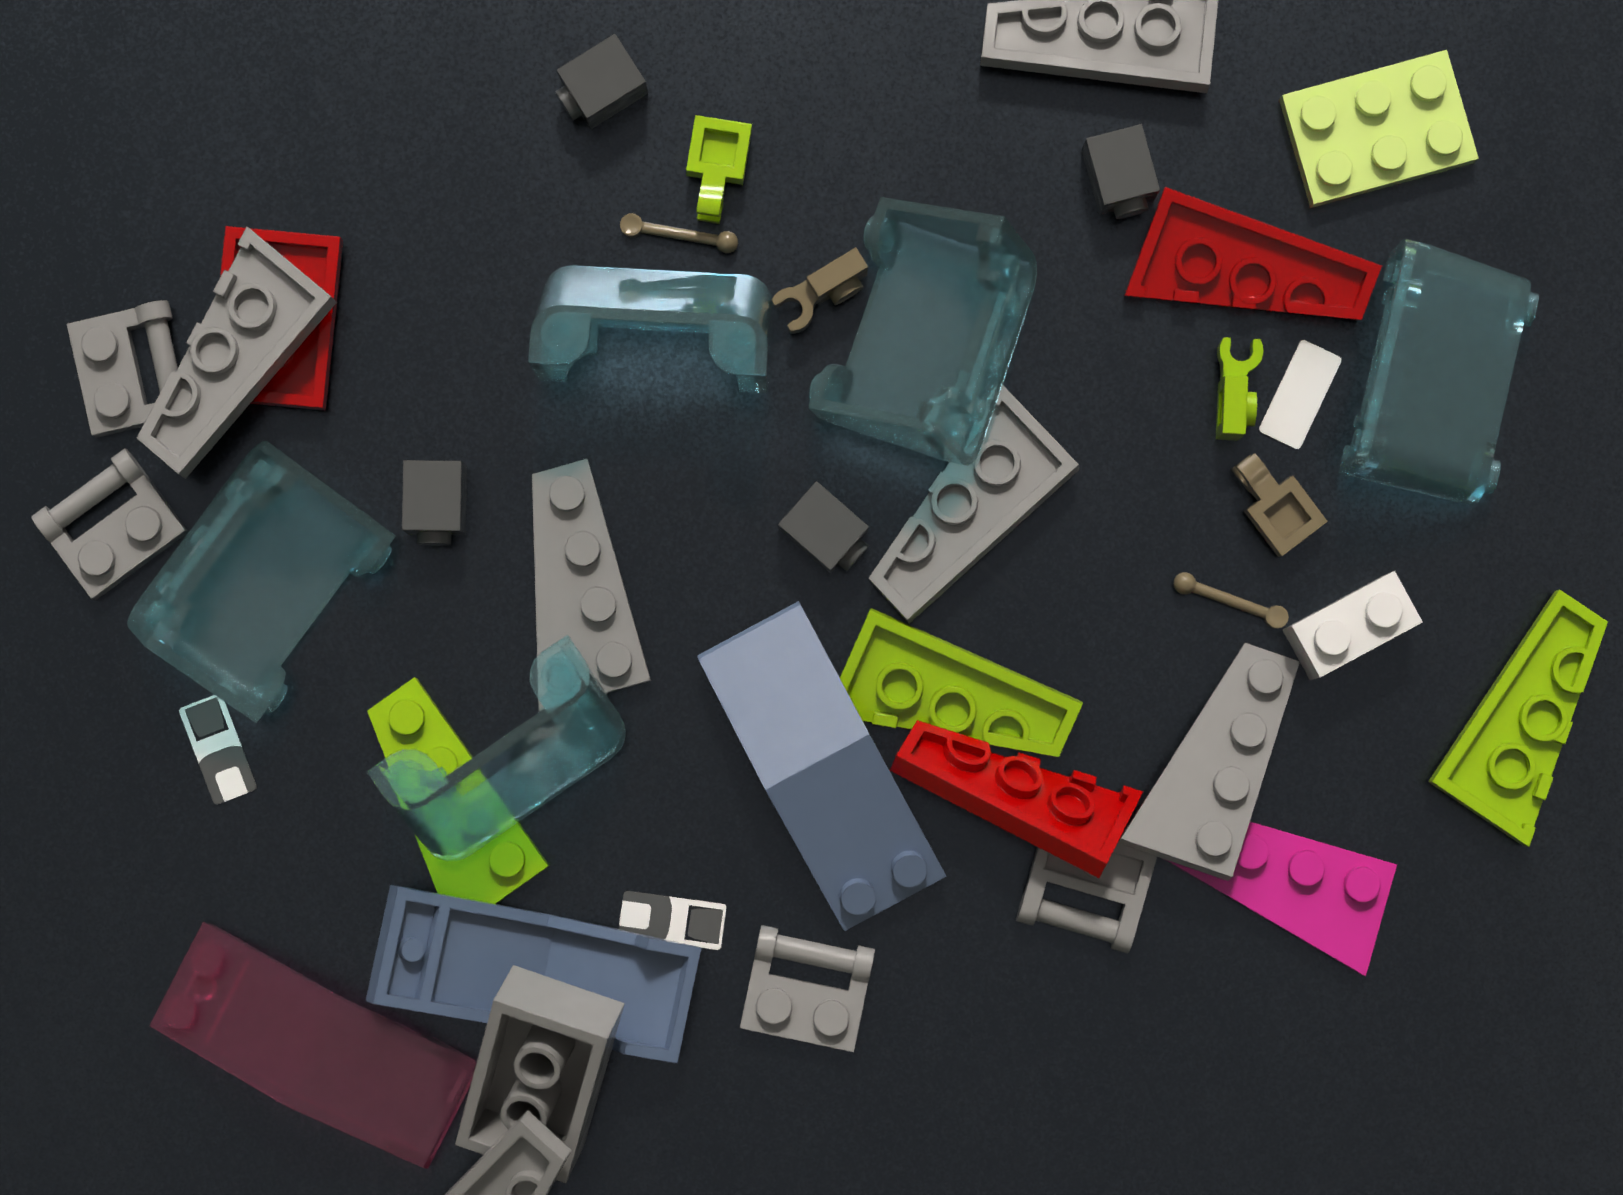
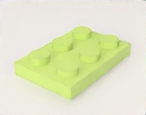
M1447 50L1284 94L1279 99L1310 208L1473 164L1479 159Z

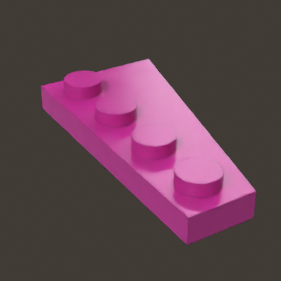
M1253 822L1249 823L1233 877L1229 881L1165 860L1242 904L1259 916L1295 935L1312 947L1331 956L1362 976H1366L1397 867V864Z

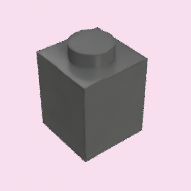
M613 34L557 69L559 80L562 84V87L555 91L559 101L573 121L582 116L590 130L648 94L645 79L616 34Z
M1142 124L1086 138L1081 150L1099 215L1114 211L1116 219H1123L1148 211V202L1155 200L1160 188Z
M403 460L402 530L408 535H417L418 545L430 546L451 545L452 535H466L467 466L462 461Z
M817 481L778 524V529L829 574L838 565L848 571L870 546L862 539L868 532L869 526Z

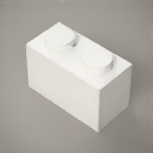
M1393 571L1283 629V632L1309 680H1313L1328 674L1423 622L1396 572Z

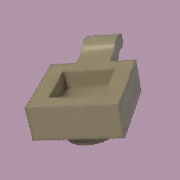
M855 247L807 276V280L799 285L778 291L772 298V305L776 309L789 301L798 303L802 308V314L798 319L790 322L787 325V329L790 334L802 332L810 325L816 304L820 305L826 300L831 299L833 304L837 305L861 291L864 286L860 280L867 276L868 266Z
M1256 453L1252 456L1249 455L1231 469L1241 484L1257 500L1244 510L1245 514L1278 557L1286 554L1328 522L1293 475L1278 484Z

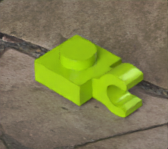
M695 115L686 176L702 178L696 211L698 213V221L720 224L726 182L743 185L752 124Z
M1224 337L1217 348V359L1220 364L1221 374L1220 381L1218 382L1216 439L1239 441L1246 434V426L1254 427L1256 423L1257 393L1248 392L1247 374L1254 370L1261 362L1263 344L1261 339H1253L1250 343L1249 359L1238 361L1230 353L1231 338Z

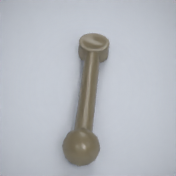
M634 213L625 215L620 221V228L623 234L630 238H635L644 233L717 246L718 250L723 253H731L738 246L737 236L730 231H724L716 235L642 222L641 218Z
M1188 572L1179 573L1174 579V588L1178 593L1187 595L1193 592L1261 617L1270 628H1282L1288 622V612L1282 606L1276 605L1270 608L1261 606L1196 582L1194 576Z

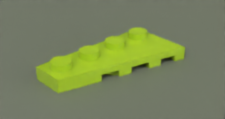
M1560 589L1554 591L1428 782L1522 846L1529 847L1536 829L1534 827L1543 800L1547 798L1554 778L1552 774L1562 745L1566 744L1573 724L1571 719L1580 694L1584 692L1608 621Z
M872 608L867 615L840 676L863 721L892 728L912 729L918 720L988 742L989 745L1056 757L1060 756L1083 705V702Z
M416 677L367 710L437 893L497 904L550 866Z

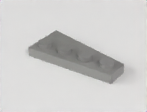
M1016 0L989 3L986 10L980 66L1207 93L1211 79L1218 0Z
M246 227L238 242L241 248L229 271H223L213 290L216 296L202 323L197 322L186 342L189 348L177 371H171L137 436L140 442L185 479L337 303L327 292L249 227Z
M1000 383L989 399V405L976 424H972L960 442L961 446L945 470L939 473L929 488L928 495L914 516L908 519L869 577L874 587L909 624L1080 470L1079 464L1002 383Z
M584 459L532 474L539 712L541 713L651 681L589 460Z
M1244 643L1118 841L1119 844L1226 881L1233 877L1300 661Z
M527 1110L445 1195H548L572 1150Z

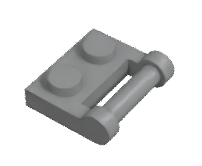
M169 301L148 302L132 309L67 324L92 436L98 438L143 427L155 404H147L132 338V330L144 327L146 329L160 392L171 371H177L178 366L168 326V321L172 320Z
M126 448L111 458L113 462L111 466L55 507L49 509L45 506L31 516L37 528L52 544L93 600L99 599L189 533L140 464ZM128 482L137 495L73 540L65 527Z
M1117 843L1100 878H1097L1037 847L1016 921L1031 926L1034 925L1035 921L1107 941L1111 943V949L1128 954L1135 937L1157 856ZM1050 882L1122 903L1123 907L1118 920H1114L1042 899L1046 883Z
M761 925L740 1028L854 1052L875 949L859 945L857 951L779 935L777 934L778 928ZM772 957L850 973L849 989L845 990L770 974Z

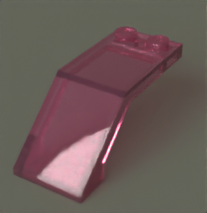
M203 922L149 1025L282 1105L426 1169L429 1168L471 1086L477 1061L437 1038L422 1035L333 993L223 929Z

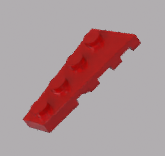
M1164 187L1124 295L1362 320L1382 265Z
M918 720L898 751L889 770L1097 878H1100L1143 791L1125 785L1120 793L1097 786L1096 776L1073 770L1070 777L1040 768L1041 759L1020 752L1017 756L1005 757L991 752L988 742Z

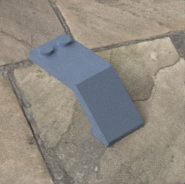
M799 601L697 655L765 791L844 931L947 877Z
M390 884L366 1001L376 1005L487 1023L493 1000L512 966L515 965L625 1003L612 1050L630 1056L678 1063L701 947L552 914Z

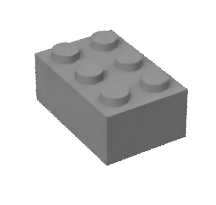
M513 965L492 1003L455 1145L484 1155L529 1110L572 1150L556 1179L567 1183L585 1145L625 1003Z

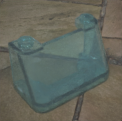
M880 197L875 214L868 220L864 230V245L869 250L874 263L879 267L846 366L829 364L821 373L814 377L809 391L810 403L808 409L823 421L945 462L968 466L973 464L982 448L1036 283V258L1005 216Z
M1403 239L1389 253L1383 280L1394 284L1383 294L1381 304H1385L1371 368L1361 411L1356 414L1353 426L1363 428V430L1356 428L1351 446L1345 445L1338 474L1468 505H1475L1481 500L1484 493L1493 494L1498 482L1501 461L1495 460L1493 457L1523 326L1530 327L1533 323L1538 307L1539 294L1531 292V280L1430 244Z
M576 265L561 267L552 272L545 281L530 331L528 363L539 381L568 382L569 371L576 361L586 355H598L600 327L709 333L708 344L712 362L725 373L736 376L739 392L768 393L772 324L771 294L764 283L755 277L747 275Z
M262 441L243 459L139 598L129 615L127 626L144 647L257 723L264 713H272L280 705L287 693L288 687L284 684L286 673L281 665L349 574L354 577H359L366 572L374 574L385 564L392 550L390 543L396 535L271 443Z
M568 635L544 650L534 660L530 669V684L545 709L462 766L448 774L443 767L438 768L436 763L427 754L417 750H401L390 755L367 771L384 798L426 849L435 857L445 861H459L470 856L607 762L622 748L625 741V725L621 715Z

